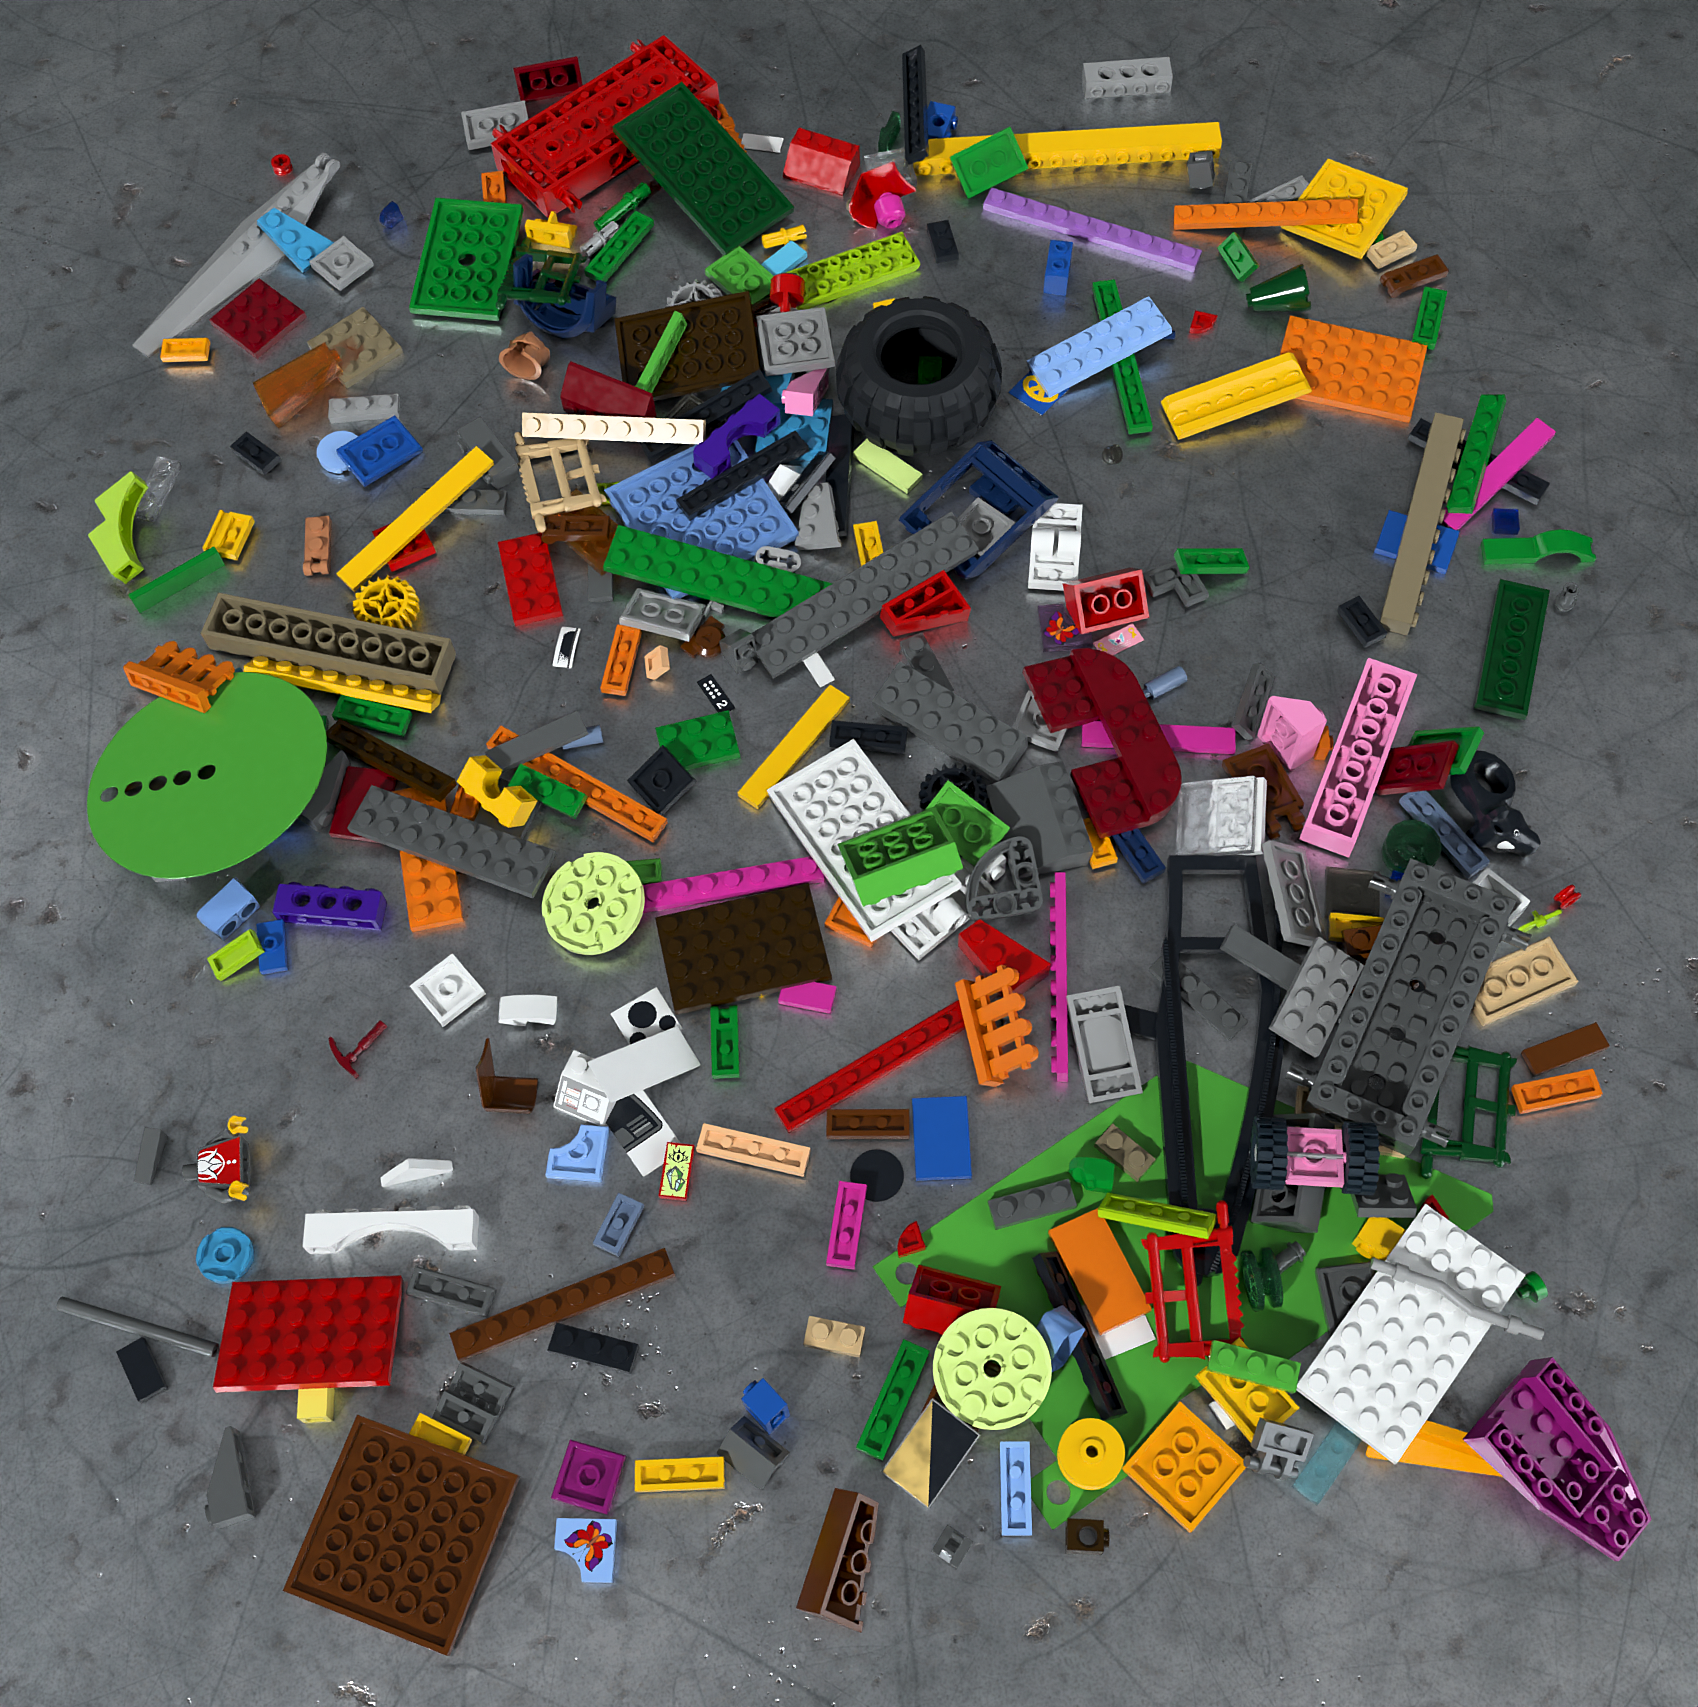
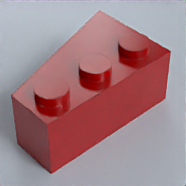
M942 570L883 604L880 618L894 637L968 621L971 607L947 573Z
M981 919L959 933L958 947L984 978L997 973L996 967L1000 965H1005L1006 968H1013L1018 971L1019 979L1016 984L1011 986L1012 993L1024 994L1049 976L1051 963ZM1002 990L997 992L1002 998L1004 997Z

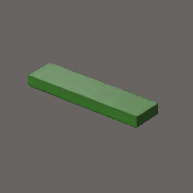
M674 311L635 387L650 393L653 392L687 327L682 313Z

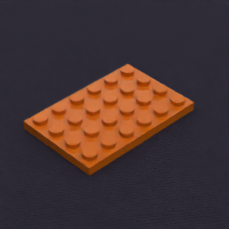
M1290 316L1280 355L1288 352L1294 354L1312 389L1311 393L1299 396L1296 399L1409 423L1427 345Z

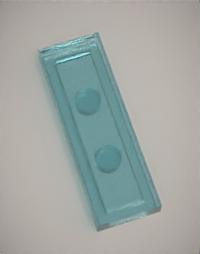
M1336 1421L1292 1487L1317 1506L1362 1440Z

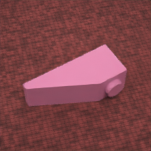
M829 368L813 370L789 383L787 389H784L782 392V404H785V413L814 415L829 388Z

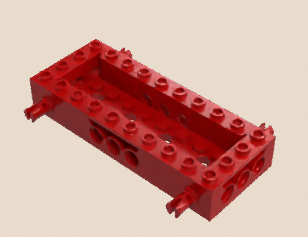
M665 35L647 46L640 39H637L638 45L632 42L630 50L634 54L508 132L503 125H499L501 132L496 128L493 129L492 135L496 140L491 143L497 169L503 171L504 176L547 218H549L551 211H555L557 214L567 207L573 213H575L574 206L580 210L582 207L580 199L639 161L615 135L613 126L680 82H683L716 120H719L721 112L716 108L720 104L717 82Z

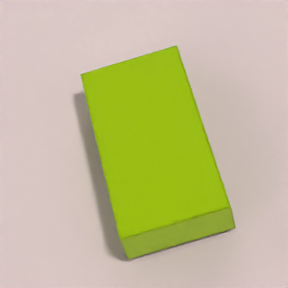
M249 929L209 956L207 960L216 978L223 981L265 951L255 931Z

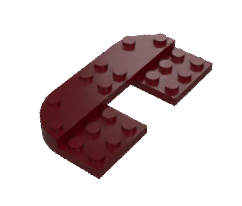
M1091 648L1071 650L1070 656L1025 666L1022 674L1034 695L1036 704L1050 733L1094 721H1101L1117 753L1118 758L1075 768L1070 773V777L1099 839L1136 828L1146 827L1164 818L1171 810L1179 794L1182 781L1181 770L1131 669L1117 657Z

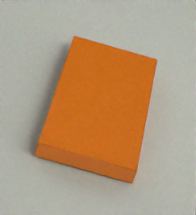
M1098 1208L1048 1230V1234L1099 1335H1103L1152 1311L1150 1304H1146L1145 1295L1105 1218L1098 1217Z

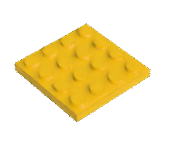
M1327 159L1297 201L1358 199L1357 223L1281 226V228L1362 259L1407 196L1408 188Z

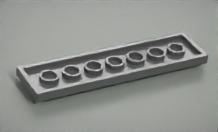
M371 785L347 827L351 833L533 899L556 857V852L553 849Z

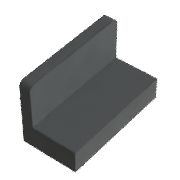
M745 1416L729 1429L717 1451L718 1456L724 1457L728 1464L759 1489H763L766 1486L773 1472L786 1460L790 1453Z

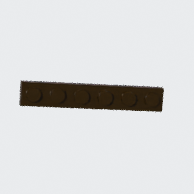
M339 719L326 731L328 743L439 802L457 785L455 778L342 719Z

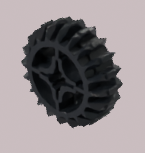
M955 762L952 768H948L945 764H943L941 771L934 768L933 775L927 774L925 781L920 785L921 790L918 798L921 800L919 804L921 809L925 810L933 800L934 792L939 787L942 788L948 780L967 795L972 793L974 800L986 809L988 794L985 791L987 786L982 784L983 778L976 776L974 769L967 772L965 764L961 769L957 768Z

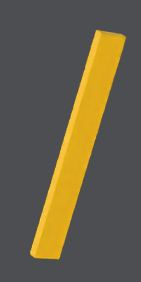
M477 446L474 447L336 573L337 576L351 590L356 592L494 465L493 460Z

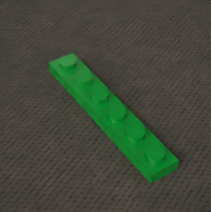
M1483 394L1480 396L1446 506L1448 513H1473L1505 408V394Z

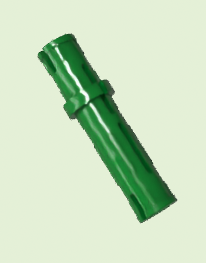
M641 182L634 190L626 192L618 203L593 222L596 229L600 231L611 221L616 223L631 209L635 210L638 204L651 194L649 186Z

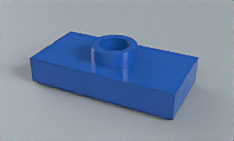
M283 919L256 924L257 937L265 951L258 956L259 972L264 975L288 970L286 932Z

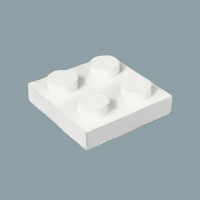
M453 953L410 985L412 991L442 1027L486 994Z

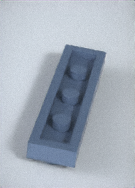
M1427 791L1408 792L1400 798L1399 803L1467 879L1488 866L1490 860Z

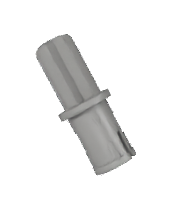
M611 221L599 232L595 231L593 233L594 236L580 246L582 253L591 248L584 254L587 258H590L601 247H604L620 229L618 224Z

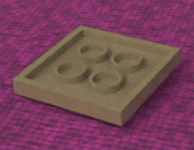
M361 307L307 341L313 353L346 389L403 354L402 347L364 307Z

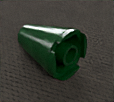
M1297 265L1251 287L1250 293L1246 294L1248 308L1253 307V311L1311 310V301L1308 302L1310 292L1306 271L1303 269L1304 265Z

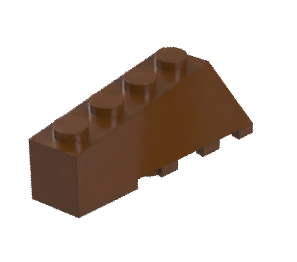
M834 1489L796 1606L797 1609L862 1633L863 1621L859 1620L861 1605L866 1604L867 1592L863 1591L865 1573H870L871 1560H869L868 1551L869 1545L874 1543L879 1502L858 1492Z

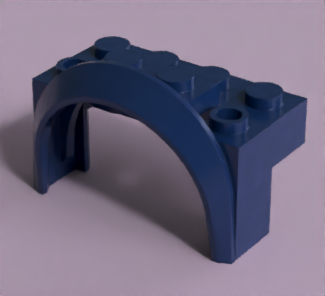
M525 254L513 263L514 287L534 289L541 270L536 269L533 272L532 255ZM548 277L544 291L560 293L564 282ZM602 280L596 281L594 289L573 283L569 293L571 304L566 303L560 306L553 303L554 306L572 310L577 315L561 312L549 303H543L538 309L534 310L539 304L538 302L514 300V304L520 307L532 324L545 333L560 338L576 337L584 331L594 333L616 313V297L606 294L607 282Z

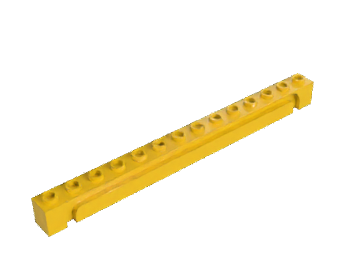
M1219 122L1014 134L1029 169L1188 160L1190 153L1212 151L1213 158H1219L1222 145ZM992 135L928 139L929 156L920 162L912 164L913 176L955 174L956 172L949 157Z

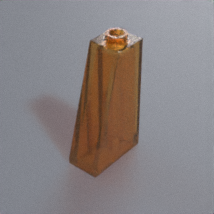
M324 342L253 382L267 415L278 428L287 423L343 372L338 363L342 360L335 348L331 350Z

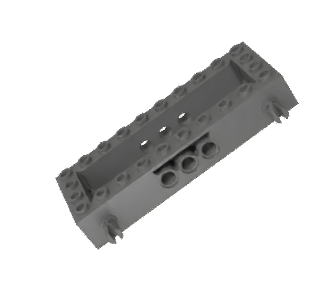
M1411 858L1402 879H1398V881L1381 875L1376 871L1372 876L1368 888L1391 896L1390 899L1393 900L1320 1070L1312 1072L1292 1062L1289 1069L1295 1073L1288 1071L1285 1077L1287 1080L1289 1079L1309 1088L1310 1094L1302 1111L1316 1113L1341 1128L1345 1121L1375 1123L1378 1130L1379 1144L1407 1157L1411 1154L1418 1139L1421 1137L1444 1148L1446 1147L1448 1140L1443 1137L1449 1138L1452 1131L1428 1122L1427 1117L1498 944L1503 941L1525 951L1529 944L1528 941L1532 934L1508 926V919L1516 900ZM1434 932L1442 934L1444 943L1434 944L1431 942L1429 935ZM1420 980L1424 984V991H1413L1409 985L1410 981ZM1400 1028L1404 1032V1039L1400 1041L1392 1039L1389 1035V1030ZM1373 1076L1380 1077L1384 1082V1087L1380 1090L1373 1089L1369 1085V1078Z

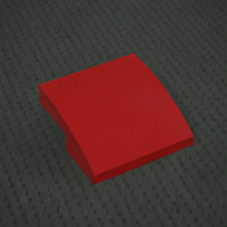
M390 524L372 531L374 537L376 538ZM425 529L387 562L392 572L436 553Z

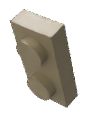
M1113 1123L1094 1145L1097 1150L1114 1162L1136 1182L1142 1178L1156 1160Z

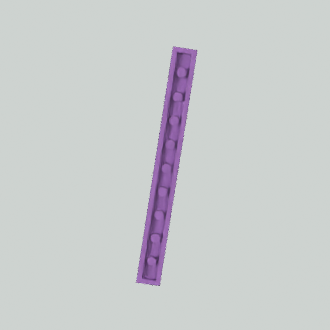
M995 188L990 189L983 203V210L1193 273L1202 253L1200 249Z

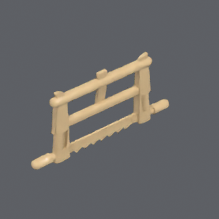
M516 432L514 434L515 451L520 461L517 465L521 467L519 469L522 473L520 477L523 478L522 483L525 485L523 489L526 490L525 495L528 496L526 501L531 503L532 520H535L538 532L543 533L546 531L544 516L563 511L570 512L590 506L599 507L602 502H607L606 497L600 494L594 474L600 473L598 464L591 465L586 447L589 444V439H560L547 441V443L525 445L522 433ZM578 450L582 467L565 472L560 453ZM551 456L562 498L540 502L530 459ZM585 476L590 494L572 496L568 481Z

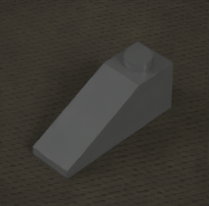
M342 750L324 768L315 793L298 817L317 832H320L332 822L347 767L351 766L345 752Z
M232 1426L226 1427L224 1430L207 1492L208 1505H205V1514L208 1522L221 1529L256 1517L240 1431Z

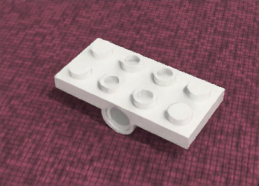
M1054 503L1032 525L1028 588L1064 591L1062 583L1078 580L1082 505Z
M960 858L963 869L954 873L961 882L962 888L891 930L918 960L970 919L965 908V892L968 879L974 867L964 858ZM981 877L977 896L998 893ZM976 903L972 911L978 913L984 907H980L979 903Z

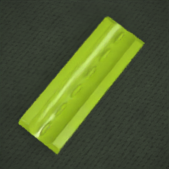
M899 232L785 273H794L804 279V302L802 305L797 306L796 309L805 310L914 272L920 267V262L903 232Z

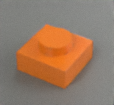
M1325 726L1314 754L1315 760H1325L1329 751L1333 749V736L1329 735L1328 726Z

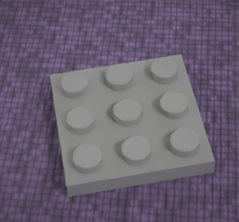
M825 307L756 316L765 376L835 367Z

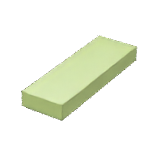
M868 439L853 452V458L907 494L923 479L922 473L888 450L872 444Z

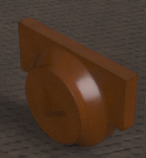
M710 616L694 632L690 641H685L680 646L681 650L692 658H695L697 655L705 658L720 655L719 641L726 637L722 631L725 628L724 624Z

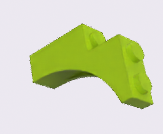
M132 471L94 500L106 520L88 534L110 573L125 584L144 570L134 549L132 529L136 509L149 487L144 480Z

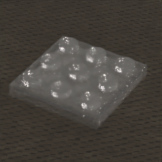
M1255 776L1181 783L1175 855L1224 856L1254 853L1257 778Z

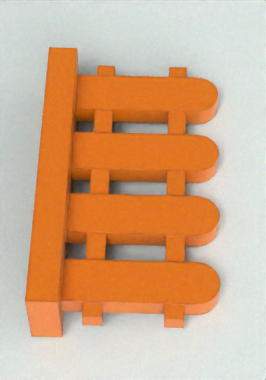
M175 641L166 642L163 646L158 645L155 648L156 652L146 661L141 660L138 664L129 661L123 666L131 686L202 713H206L211 708L207 697L209 695L214 696L217 693L216 689L224 681L231 680L235 672L233 663L230 661H224L216 666L215 658L211 654L204 655L198 660V655L194 648H186L179 653L180 649ZM207 673H209L204 679H202V680L199 682V680H200L201 678H203Z
M1005 965L996 967L997 973L986 978L982 975L975 977L976 982L962 979L955 983L978 1082L980 1085L992 1087L1004 1084L1003 1080L1009 1078L1008 1072L1019 1067L1023 1070L1031 1068L1030 1062L1035 1061L1039 1054L1038 1048L1035 1045L1025 1044L1024 1036L1030 1034L1032 1030L1031 1022L1027 1019L1019 1018L1017 1011L1025 1006V997L1022 994L1012 993L1011 986L1017 983L1019 973L1016 969L1006 968ZM1002 990L1004 997L991 1003L989 996ZM1009 1016L1010 1023L1000 1028L996 1027L995 1021ZM1015 1041L1016 1049L1003 1054L1002 1046Z

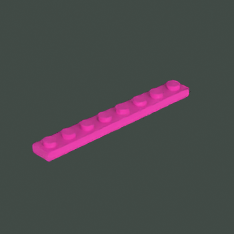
M809 856L643 885L645 894L643 914L765 893L809 883V885L825 882L824 874L813 858Z
M1055 872V882H1050V898H1055V906H1050V922H1055V930H1050V946H1056V955H1050L1051 971H1056V980H1051V996H1056V1005H1051V1021H1056V1030H1051V1047H1057V1056H1051V1072L1057 1073V1082H1068L1066 872Z

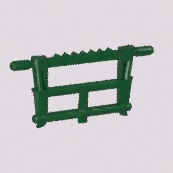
M525 237L521 245L516 248V257L511 259V263H509L510 267L506 271L507 275L504 276L505 279H503V283H501L497 293L496 308L502 310L507 300L555 303L560 306L566 303L571 304L569 293L573 283H580L581 276L576 275L580 264L587 261V256H582L579 252L573 254L529 248L531 239ZM525 254L532 255L533 261L544 262L534 289L514 287L513 263ZM554 263L570 264L567 275L551 271ZM548 277L564 282L560 293L544 291Z
M1470 1045L1467 1048L1456 1046L1450 1061L1467 1064L1462 1140L1460 1142L1447 1139L1448 1143L1444 1148L1422 1137L1419 1154H1423L1421 1176L1424 1179H1429L1432 1176V1155L1459 1157V1161L1493 1162L1498 1168L1503 1167L1505 1163L1511 1164L1510 1155L1505 1150L1508 1116L1514 1117L1516 1112V1105L1508 1103L1510 1071L1515 1066L1517 1058H1511L1509 1052L1505 1051L1498 1054L1474 1048ZM1478 1065L1499 1068L1497 1102L1476 1098ZM1439 1090L1427 1117L1428 1122L1437 1125ZM1475 1108L1496 1113L1494 1148L1473 1144Z

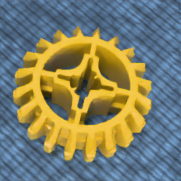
M389 575L384 580L379 576L376 582L369 580L367 587L361 586V592L355 593L356 600L353 601V614L356 620L404 629V627L412 628L411 621L417 620L416 613L420 612L419 598L416 595L415 589L406 580L401 581L398 576L393 580ZM369 614H374V616H379L380 618L373 617Z

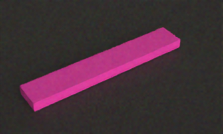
M1536 418L1486 467L1473 513H1448L1447 507H1445L1446 511L1442 524L1445 527L1459 530L1555 436L1556 431L1539 418Z
M1101 721L1082 725L1081 747L1114 748ZM1159 724L1172 751L1235 754L1234 728Z

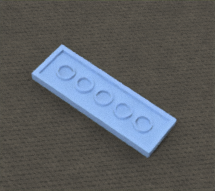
M1148 296L1028 359L1027 366L1050 398L1170 335L1172 327Z

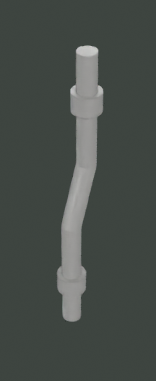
M1374 1257L1371 1260L1370 1269L1391 1275L1393 1280L1402 1283L1408 1281L1437 1291L1471 1317L1503 1327L1504 1331L1514 1335L1521 1333L1538 1340H1542L1544 1336V1329L1522 1322V1318L1510 1314L1504 1316L1475 1306L1441 1280L1409 1270V1266L1397 1262L1394 1265Z

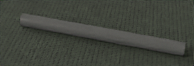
M60 1297L56 1305L58 1311L210 1357H215L219 1349V1344L67 1297Z

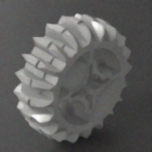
M695 279L693 284L687 281L686 286L682 287L678 284L679 290L672 291L673 297L667 298L668 305L665 308L701 301V298L711 299L720 297L722 293L713 283L708 284L705 279L701 283Z

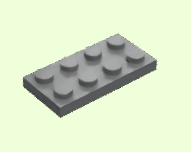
M1272 840L1263 843L1264 860L1268 869L1269 882L1272 887L1275 908L1278 913L1280 930L1284 941L1310 947L1317 937L1327 941L1305 849Z
M1320 937L1315 938L1269 1029L1314 1058L1319 1056L1364 965Z

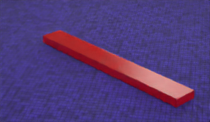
M959 1000L775 1107L774 1110L787 1132L791 1133L823 1114L827 1109L833 1108L966 1029Z

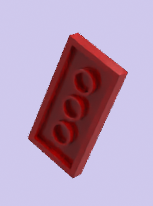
M542 533L498 542L515 627L563 616L548 544L541 540Z

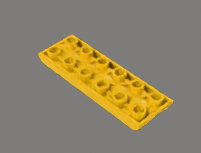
M1288 352L1168 395L1161 401V405L1177 439L1180 440L1311 393L1312 389L1294 354Z

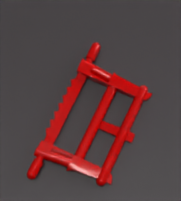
M1219 1200L1216 1203L1217 1221L1220 1228H1214L1208 1239L1184 1234L1158 1237L1154 1232L1148 1233L1147 1239H1141L1143 1247L1148 1250L1152 1292H1145L1146 1304L1153 1303L1158 1343V1346L1154 1348L1153 1358L1159 1356V1360L1163 1363H1167L1170 1357H1198L1205 1360V1356L1210 1354L1213 1340L1203 1341L1193 1253L1194 1247L1220 1246L1230 1339H1218L1216 1341L1232 1344L1240 1337L1244 1342V1338L1241 1337V1329L1245 1325L1240 1320L1243 1313L1238 1308L1242 1303L1237 1297L1241 1292L1236 1287L1240 1281L1235 1276L1239 1270L1233 1264L1237 1260L1232 1253L1231 1247L1233 1245L1232 1225L1228 1226V1205L1224 1200ZM1181 1249L1185 1290H1163L1159 1250ZM1187 1300L1191 1342L1169 1343L1165 1302Z

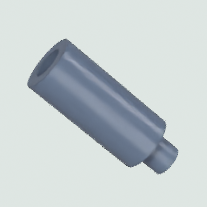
M1177 666L1146 682L1142 691L1146 698L1149 697L1153 700L1187 682V675L1181 666Z
M601 726L586 727L589 735L562 746L563 750L603 743Z

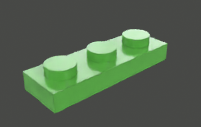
M1213 1340L1206 1371L1294 1394L1297 1389L1301 1363Z

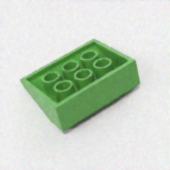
M936 807L837 844L863 907L877 904L882 899L892 895L903 894L908 889L919 885H926L934 879L950 876L956 871L963 869L955 841Z

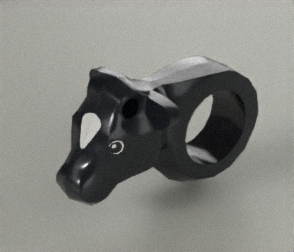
M1477 750L1466 773L1454 774L1450 777L1454 793L1474 818V825L1466 832V835L1472 841L1475 840L1480 847H1488L1495 853L1513 852L1523 858L1534 854L1541 844L1539 836L1528 827L1522 813L1511 807L1516 791L1512 771L1496 755ZM1475 773L1480 774L1488 781L1493 792L1481 786L1476 779Z

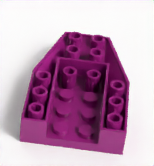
M1553 1357L1530 1360L1463 1438L1474 1451L1539 1511L1613 1561H1620L1652 1520L1611 1428Z

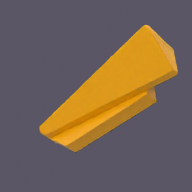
M1428 1420L1425 1421L1398 1461L1503 1477L1463 1440L1467 1432ZM1367 1444V1457L1388 1460Z

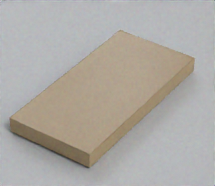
M1549 936L1527 946L1525 951L1520 949L1492 961L1473 1004L1472 1011L1483 1027L1573 987L1579 981Z

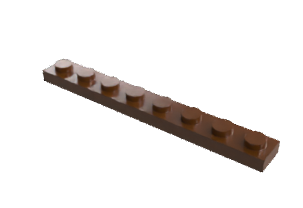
M662 1248L449 1333L459 1362H462L555 1325L556 1322L560 1323L675 1277L666 1249Z

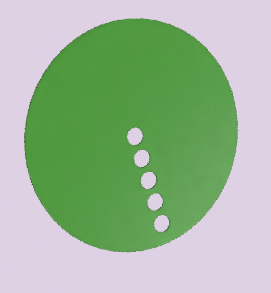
M234 672V677L231 680L224 681L216 689L217 693L214 696L209 695L207 697L211 708L206 713L163 697H158L127 721L115 734L94 769L88 790L87 814L91 831L98 845L112 860L122 867L144 876L165 879L191 878L217 872L233 866L267 847L286 831L303 812L315 793L324 771L327 756L326 730L321 715L311 699L300 689L280 678L260 673ZM204 766H215L216 770L212 777L205 780L198 777L200 769ZM185 770L191 772V778L187 783L183 785H176L174 783V777L179 772ZM158 776L166 777L167 782L162 789L153 791L149 788L150 782ZM138 781L142 783V789L138 794L134 796H127L125 794L126 787L132 782ZM116 787L118 794L113 800L108 802L101 800V794L104 790Z

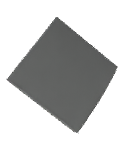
M462 1362L459 1364L448 1390L443 1392L432 1419L484 1443L497 1422L514 1386Z

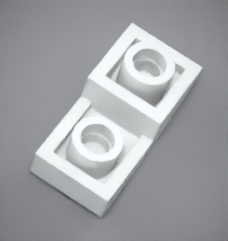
M512 995L501 997L498 1023L525 1026L527 1021L554 1025L557 1014V996Z

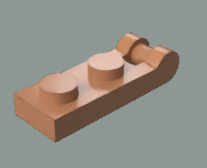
M330 516L305 518V553L303 562L305 576H313L314 573L319 572L322 575L330 574L332 521Z

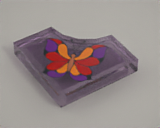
M1063 604L1038 606L1037 611L1043 652L1093 648L1092 633L1080 634L1073 619L1065 612Z

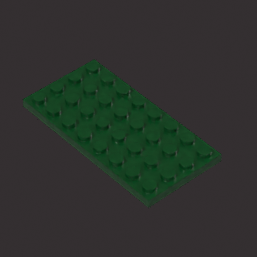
M683 82L675 85L613 126L615 135L723 256L739 246L743 247L794 212L793 204Z

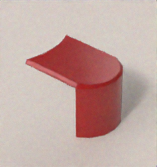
M895 162L887 163L861 173L849 203V213L860 225L876 229L878 220L874 204L879 197L888 192L902 197L916 192V188L903 178Z

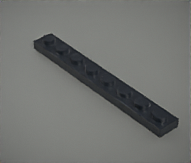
M921 45L902 54L905 159L909 165L920 162L929 156L925 51Z

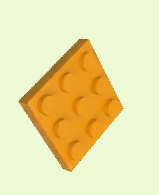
M1180 1401L1123 1466L1122 1470L1182 1527L1191 1533L1246 1467L1243 1464L1244 1459Z

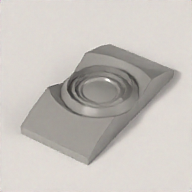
M1120 985L1067 995L1070 1026L1076 1045L1080 1074L1088 1104L1143 1093Z

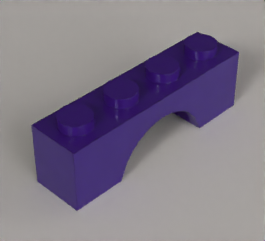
M758 394L754 399L748 400L739 412L732 414L724 425L712 432L709 438L697 444L693 451L694 465L711 479L731 467L729 452L731 444L735 440L749 435L765 438L781 424L780 409L761 394Z

